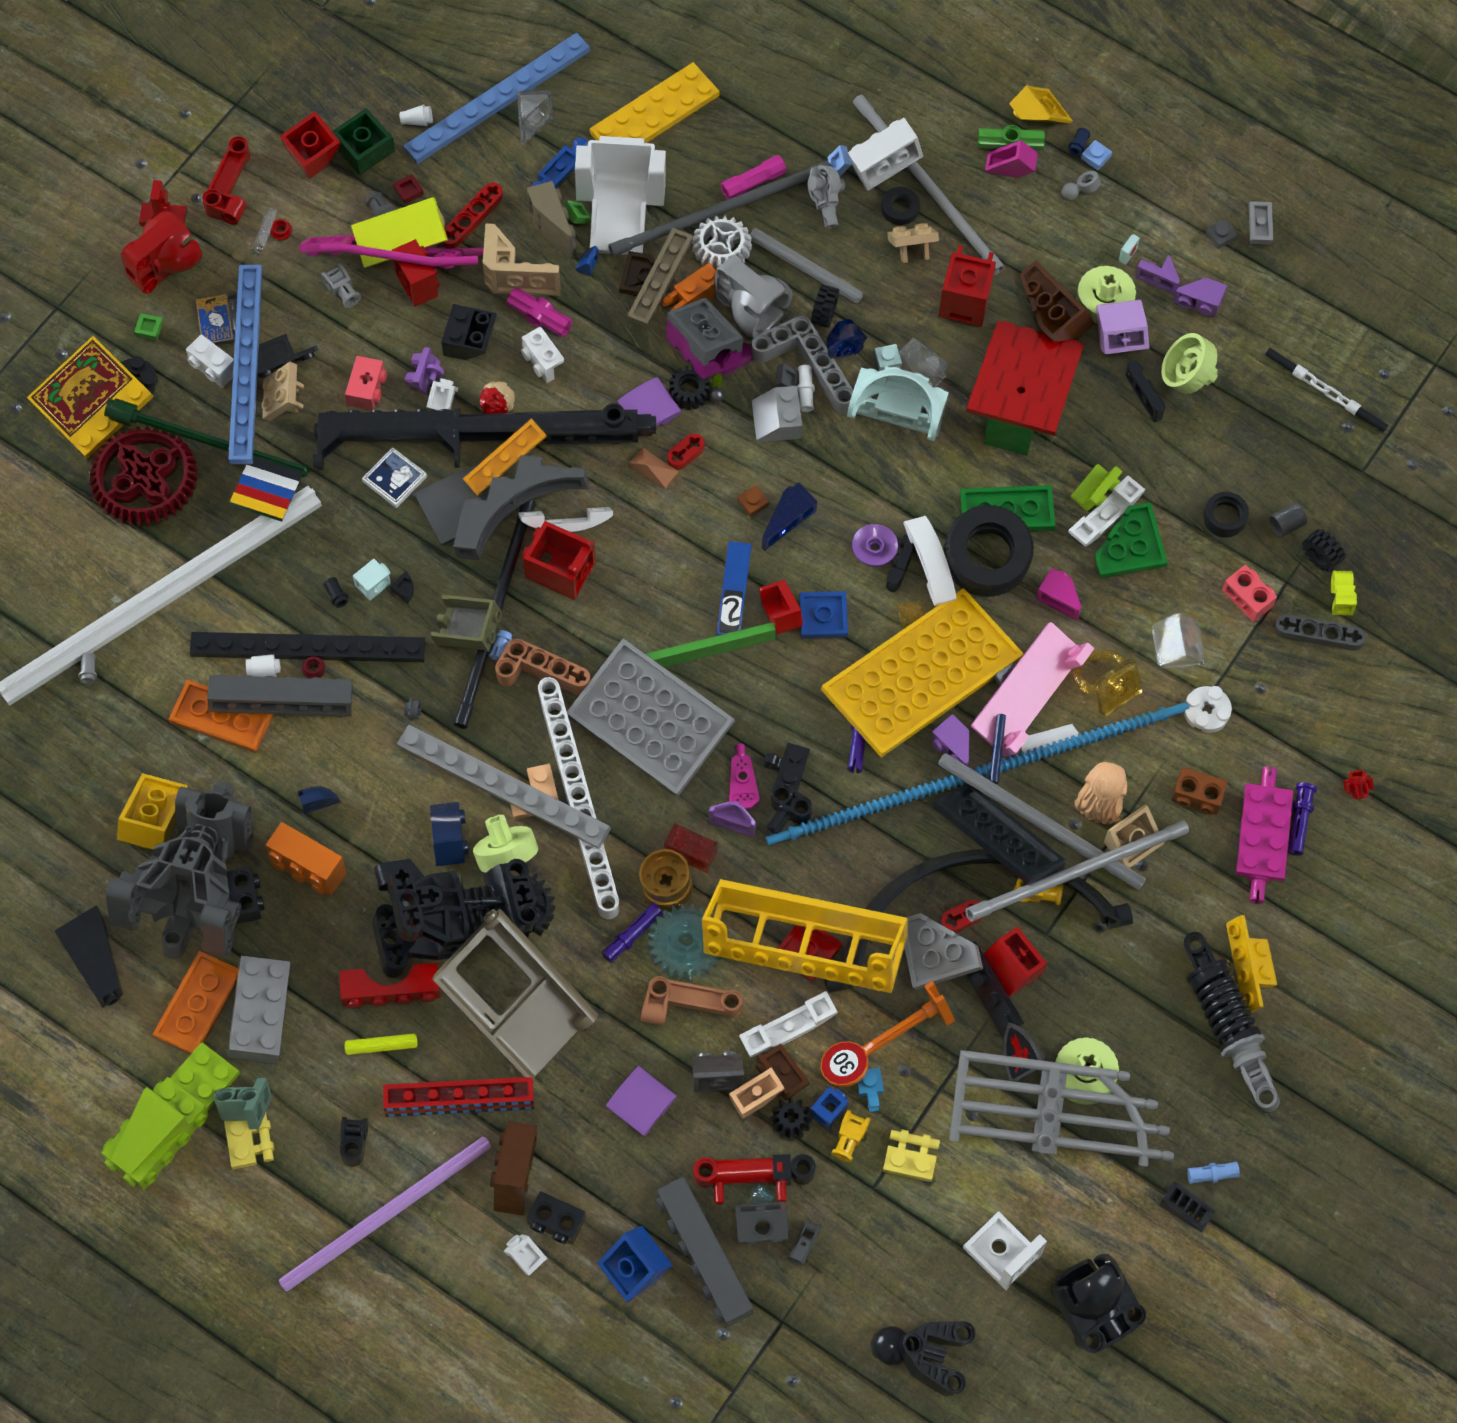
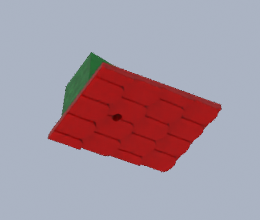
M997 321L966 408L968 413L988 418L984 444L1027 456L1035 431L1055 436L1084 344L1074 339L1053 342L1045 333L1037 332L1032 328L1015 326L1013 323L1006 321Z

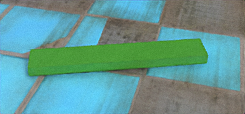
M767 623L646 653V655L662 667H667L775 640L776 629L774 623Z

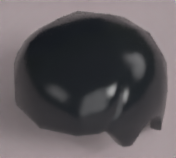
M888 1326L878 1330L873 1335L870 1343L873 1356L885 1365H897L904 1362L899 1352L898 1342L906 1332L895 1326ZM908 1337L905 1345L911 1351L912 1342L910 1337Z

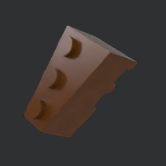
M508 1121L506 1131L501 1130L499 1145L502 1146V1149L496 1152L494 1163L495 1166H498L497 1172H492L490 1187H494V1211L517 1215L524 1214L525 1192H528L529 1184L527 1183L536 1147L537 1125Z

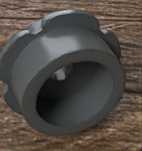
M410 698L409 702H405L404 715L408 716L409 720L420 719V700Z

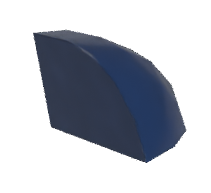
M314 786L297 791L304 814L341 803L336 793L323 786Z

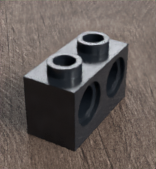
M251 866L227 871L230 901L240 903L241 906L244 903L252 904L247 910L241 909L236 924L262 919L260 911L265 910L262 896H257L256 888H260L258 873L253 874ZM240 881L248 882L245 887H237Z
M540 1191L527 1216V1222L531 1225L530 1229L537 1233H549L553 1235L552 1238L561 1244H566L567 1242L574 1244L586 1219V1212ZM542 1210H547L551 1213V1216L545 1220L538 1218L537 1215ZM569 1220L574 1225L571 1229L564 1230L560 1227V1224L563 1221Z

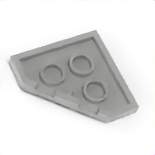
M921 913L906 917L908 918V935L904 949L912 987L915 990L925 988L924 986L931 981L937 984L983 969L977 945Z

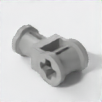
M341 263L337 264V267L333 270L320 274L327 289L335 297L340 296L345 308H351L361 300V295L359 292L354 291L352 281Z

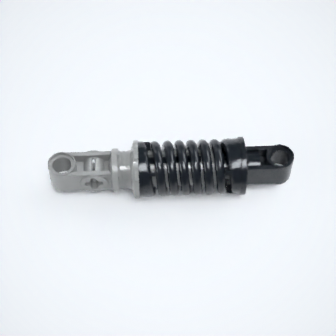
M1191 932L1184 938V947L1195 971L1189 974L1186 980L1191 985L1194 994L1197 995V1001L1201 1003V1009L1205 1011L1204 1016L1208 1019L1213 1035L1217 1037V1044L1222 1046L1221 1056L1223 1058H1232L1235 1071L1242 1070L1243 1078L1258 1106L1263 1111L1272 1112L1278 1108L1280 1098L1263 1061L1267 1056L1265 1051L1261 1050L1260 1044L1265 1040V1037L1258 1026H1253L1256 1020L1250 1017L1252 1012L1247 1008V1001L1242 1000L1244 998L1243 993L1238 992L1240 986L1234 983L1236 981L1235 976L1228 975L1231 972L1229 960L1222 959L1216 961L1204 936L1199 932ZM1195 940L1202 941V946L1198 950L1190 949L1191 943ZM1266 1093L1274 1095V1099L1270 1104L1261 1103V1098Z

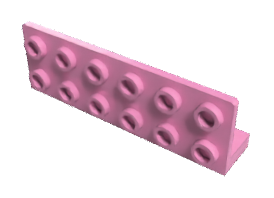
M1052 622L1048 623L971 724V727L993 747L997 714H1005L1002 756L1006 757L1016 754L1028 739L1029 735L1025 731L1070 670L1082 666L1095 648L1088 642L1076 645Z

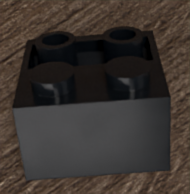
M453 304L441 342L443 356L467 360L485 354L497 313Z

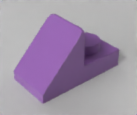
M1169 255L1162 268L1142 259L1137 266L1135 278L1173 295L1176 294L1180 279Z

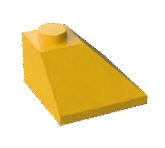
M1026 85L1009 103L1014 109V115L1020 120L1070 124L1073 121L1049 89Z

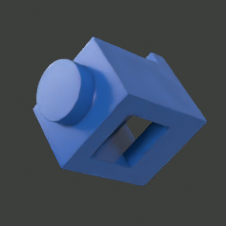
M829 1086L810 1108V1115L827 1130H830L836 1120L848 1108L847 1096L839 1089L834 1090ZM831 1105L835 1110L830 1112L826 1107Z

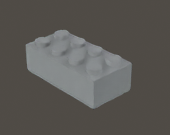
M241 956L227 1058L277 1064L289 977V961Z

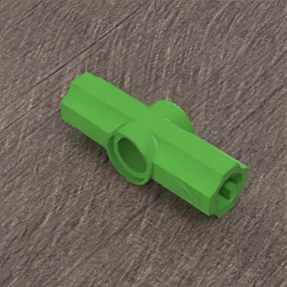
M1008 125L1004 129L979 128L978 148L999 149L1022 140L1033 150H1044L1045 132L1041 130H1020L1015 125Z

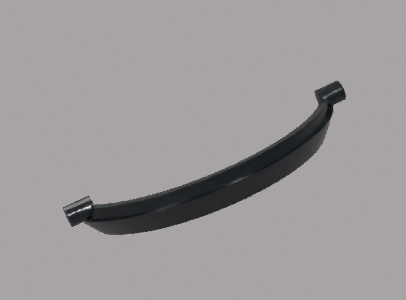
M984 849L953 852L932 858L914 866L895 878L871 900L865 909L883 913L903 890L917 880L935 872L969 864L1001 863ZM1061 868V869H1059V870H1057V871H1055V872L1049 874L1048 876H1050V875H1052V874H1054V873H1057V872H1059V871H1062V870H1064V869H1066V868ZM1080 877L1063 883L1078 892L1100 912L1102 924L1106 923L1108 929L1133 924L1132 911L1128 903L1112 906L1099 891ZM851 936L844 950L842 959L844 963L847 961L853 937ZM859 940L853 965L862 966L869 940ZM824 979L828 994L852 988L850 984Z

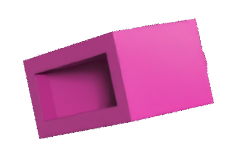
M1020 140L988 152L985 171L991 174L1019 178L1035 172L1038 153Z
M1051 568L1038 589L1036 599L1078 620L1081 604L1072 578L1064 571Z

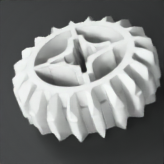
M716 215L714 221L707 218L706 224L700 223L699 229H696L694 232L692 250L697 261L701 260L702 267L710 263L713 268H718L733 254L745 263V259H748L750 256L752 244L748 229L743 227L741 221L735 223L734 217L731 220H727L726 215L723 219H719ZM712 236L713 239L709 241V244L705 245L706 240ZM739 243L738 248L732 252L731 249L735 247V244Z

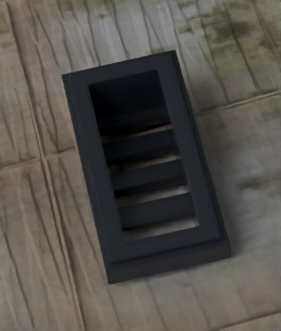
M1175 1181L1159 1205L1200 1232H1203L1215 1213V1210ZM1177 1194L1179 1198L1174 1204L1171 1200ZM1185 1199L1186 1201H1188V1203L1182 1210L1179 1208V1206ZM1194 1205L1197 1208L1192 1216L1187 1213L1191 1206ZM1202 1210L1205 1214L1201 1221L1198 1222L1195 1219Z

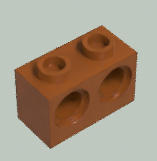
M1182 767L1171 801L1176 802L1182 807L1197 808L1204 814L1217 815L1228 781ZM1182 787H1190L1193 792H1186ZM1205 794H1213L1216 799H1208Z

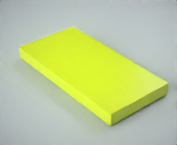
M434 197L351 225L357 246L392 251V249L415 239L419 246H424L425 248L448 241ZM360 255L364 268L390 260Z

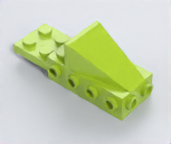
M201 1042L171 1078L167 1077L164 1081L158 1082L153 1091L148 1087L143 1090L131 1118L122 1123L119 1129L120 1132L114 1139L110 1138L104 1144L102 1151L105 1159L104 1164L113 1172L118 1170L124 1175L122 1178L132 1187L137 1185L144 1191L147 1186L156 1180L158 1173L163 1167L173 1160L176 1152L188 1143L194 1131L205 1123L209 1115L208 1111L215 1104V1092L229 1087L240 1075V1071Z

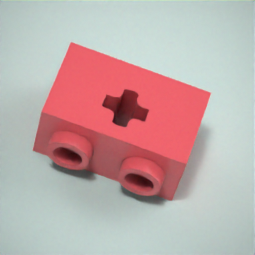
M356 356L345 393L348 406L374 410L375 403H379L381 399V383H385L387 378V370H384L383 361Z

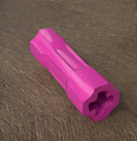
M776 155L739 176H733L721 182V190L727 200L744 194L747 190L767 180H773L785 174L786 165L780 155Z

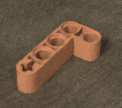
M513 639L507 644L495 666L497 681L505 687L514 685L522 671L539 679L546 677L554 678L559 683L561 689L578 696L590 682V673L585 668L521 639ZM515 651L523 652L521 655L518 656L512 654ZM536 660L543 661L541 665L533 664ZM559 669L565 671L559 675L554 673V671ZM504 670L512 671L508 675H504L501 673Z

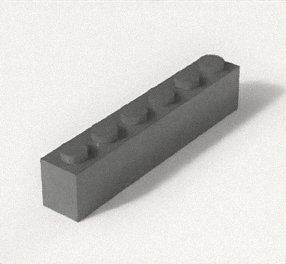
M223 674L217 676L209 675L208 711L351 716L352 680L343 678L322 679L318 677L310 679L297 677L279 678L273 676L251 677L248 675L227 676Z
M684 1176L657 1189L658 1198L655 1199L656 1205L661 1213L665 1211L669 1220L666 1223L672 1235H678L681 1241L678 1243L679 1249L684 1257L689 1256L692 1262L689 1265L691 1272L696 1279L700 1277L704 1285L701 1287V1290L707 1301L712 1300L715 1306L713 1313L718 1323L723 1322L727 1328L753 1315L754 1308Z

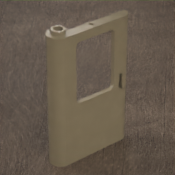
M493 909L485 915L483 924L435 973L432 980L524 1077H533L534 1082L535 1076L578 1030L588 1028L597 1019L598 1013L501 909L497 911ZM485 936H489L530 981L529 985L501 1015H497L456 970L462 960Z

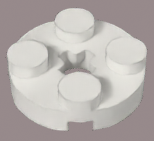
M1199 687L1187 696L1186 702L1189 709L1185 710L1184 716L1190 726L1201 729V732L1213 733L1221 730L1226 725L1231 716L1232 706L1229 698L1220 687ZM1204 705H1209L1213 708L1212 714L1202 711Z

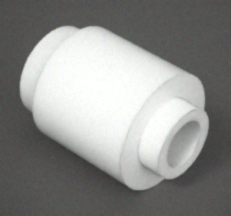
M274 654L253 656L251 659H246L247 675L251 677H277V673H281L280 659H275Z

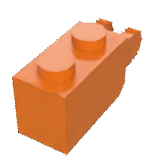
M710 263L706 264L675 285L674 291L662 299L661 304L666 308L677 301L678 304L671 309L672 311L703 298H706L708 301L716 296V270Z

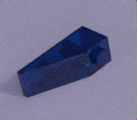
M800 483L794 487L789 486L782 493L762 536L761 548L764 551L816 512L817 500Z

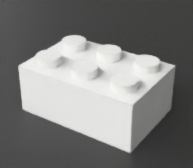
M905 118L892 122L888 128L873 134L869 140L855 145L848 152L854 172L867 191L924 157L918 137Z

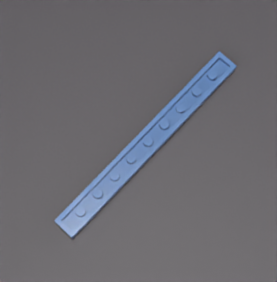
M575 33L403 145L404 151L416 164L421 163L589 53L590 46L578 33Z
M239 265L229 441L230 464H253L262 265Z

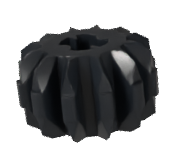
M790 1097L787 1105L783 1100H780V1108H772L774 1115L770 1117V1122L775 1124L772 1130L774 1132L781 1130V1139L786 1134H789V1140L793 1141L794 1134L802 1138L804 1135L803 1131L810 1130V1125L808 1124L812 1122V1116L808 1115L810 1108L808 1106L801 1108L802 1100L793 1104V1098ZM788 1116H793V1123L789 1122Z

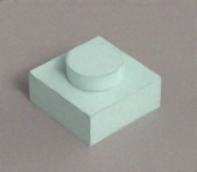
M896 344L874 349L879 371L884 370L885 366L901 368L902 362Z

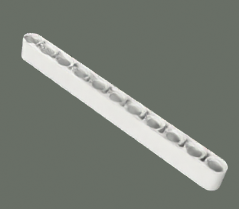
M546 677L538 685L539 699L568 805L596 819L559 683L554 678ZM547 689L554 690L552 694L544 693ZM552 710L560 711L557 715H552L549 712ZM558 731L566 732L563 736H557L555 733ZM563 752L572 753L569 757L561 756ZM570 773L578 774V776L573 779L567 777V775ZM576 794L584 796L581 800H575L572 797ZM578 839L598 913L604 919H613L619 913V898L604 844L602 843L601 847L597 849ZM595 858L602 860L598 865L590 863ZM600 880L608 882L604 887H600L596 883ZM606 902L614 904L610 909H606L602 905Z

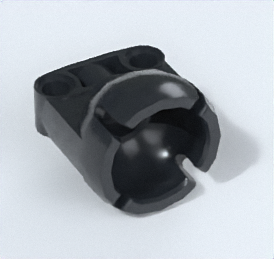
M1109 1254L1097 1255L1094 1258L1095 1264L1091 1259L1075 1264L1061 1273L1055 1279V1283H1052L1050 1286L1051 1295L1074 1335L1075 1344L1078 1348L1090 1353H1097L1132 1333L1146 1319L1144 1307L1137 1301L1118 1263ZM1134 1308V1317L1129 1320L1128 1311ZM1092 1334L1093 1341L1089 1346H1087L1086 1338L1088 1335Z

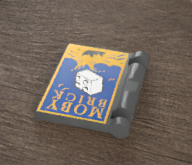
M236 291L195 299L200 335L202 334L215 345L235 342L237 300L233 299L237 298Z

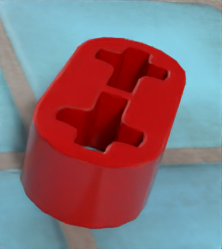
M696 433L686 436L669 450L667 454L668 464L676 470H681L704 452L705 442L703 437ZM698 442V448L695 446L690 448V443L696 444ZM673 456H681V461H673Z
M969 900L946 911L942 915L941 925L958 933L977 924L982 918L971 922L964 915H966V908L980 902ZM948 918H951V920L960 918L956 921L955 927L951 924L947 925Z

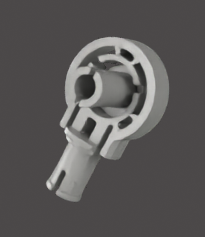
M819 165L810 170L808 192L811 199L816 203L817 210H822L825 229H832L839 226L835 208L839 202L838 193L843 192L845 189V181L839 177L834 167Z

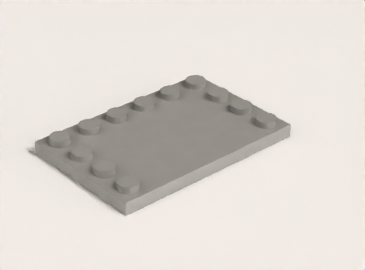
M624 638L567 711V715L677 796L680 795L735 722L734 718Z

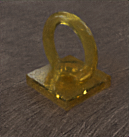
M1101 649L1092 651L1083 665L1074 668L1072 672L1073 680L1081 690L1090 694H1096L1099 712L1104 717H1107L1142 692L1137 662L1132 657L1125 660L1120 654L1111 650ZM1109 659L1118 665L1094 681V685L1089 684L1082 677L1083 668L1093 660Z

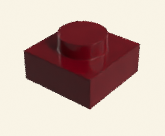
M412 174L393 184L394 190L404 204L424 195L422 187Z

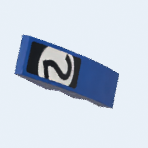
M728 542L717 636L741 630L752 544Z

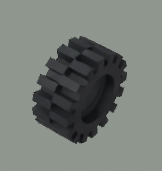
M821 284L813 306L812 324L826 328L830 327L838 303L839 289Z
M684 366V371L680 367L677 369V373L674 372L672 374V378L669 381V393L676 404L679 403V408L683 409L685 405L687 410H691V406H694V409H698V404L703 406L705 400L709 399L710 380L708 377L702 379L696 373L693 366L692 370H689L688 366ZM692 382L697 384L698 390L694 393H685L681 390V386L684 383Z
M1316 529L1302 542V549L1306 551L1305 555L1310 557L1309 560L1313 561L1316 567L1319 566L1322 571L1332 572L1345 560L1346 554L1343 553L1345 550L1340 547V542L1335 541L1336 538L1334 536H1330L1329 532L1325 533L1323 529Z

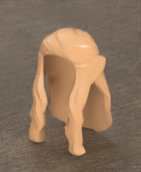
M1102 762L1097 764L1084 780L1086 783L1080 790L1074 804L1082 815H1085L1089 820H1094L1096 823H1119L1121 820L1119 815L1123 810V798L1127 793L1125 770L1117 764Z

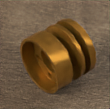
M668 849L654 851L644 859L640 866L639 877L646 900L665 911L678 909L687 903L692 895L693 882L686 859L680 853Z

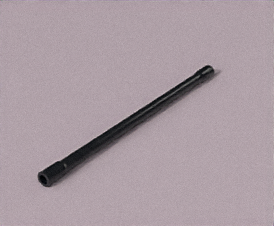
M532 499L522 504L519 512H533L536 502ZM518 515L493 597L501 611L528 526L520 520ZM477 650L464 696L454 721V726L467 729L473 711V703L489 654L486 650Z

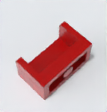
M785 579L759 588L761 605L770 622L774 623L777 635L803 626L801 609Z

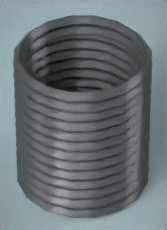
M1293 503L1270 515L1269 521L1273 531L1279 537H1283L1306 525L1307 516L1298 503Z

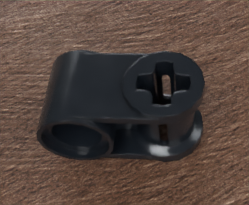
M342 1117L340 1154L344 1164L347 1166L356 1167L364 1159L365 1143L368 1135V1118L349 1120L347 1117ZM354 1148L358 1150L354 1156L346 1155L349 1149Z

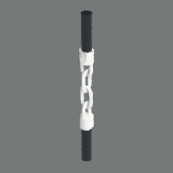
M1272 348L1267 350L1265 355L1292 372L1293 376L1323 392L1328 398L1344 406L1345 410L1354 416H1359L1383 433L1387 430L1389 425L1363 409L1362 405L1353 399L1349 400L1333 387L1317 379L1307 369L1299 364L1296 365ZM1306 375H1308L1312 379L1309 381L1305 377ZM1316 383H1319L1320 385H1322V386L1324 387V389H1322L1321 387H1319L1318 385H1316ZM1330 390L1338 395L1337 398L1329 394Z

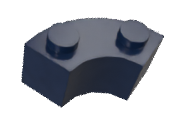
M459 802L430 805L436 866L465 863L464 855L469 854L468 840H463L461 824H466L465 811L459 809Z

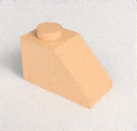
M771 1067L729 1093V1097L741 1118L745 1119L764 1107L785 1088Z

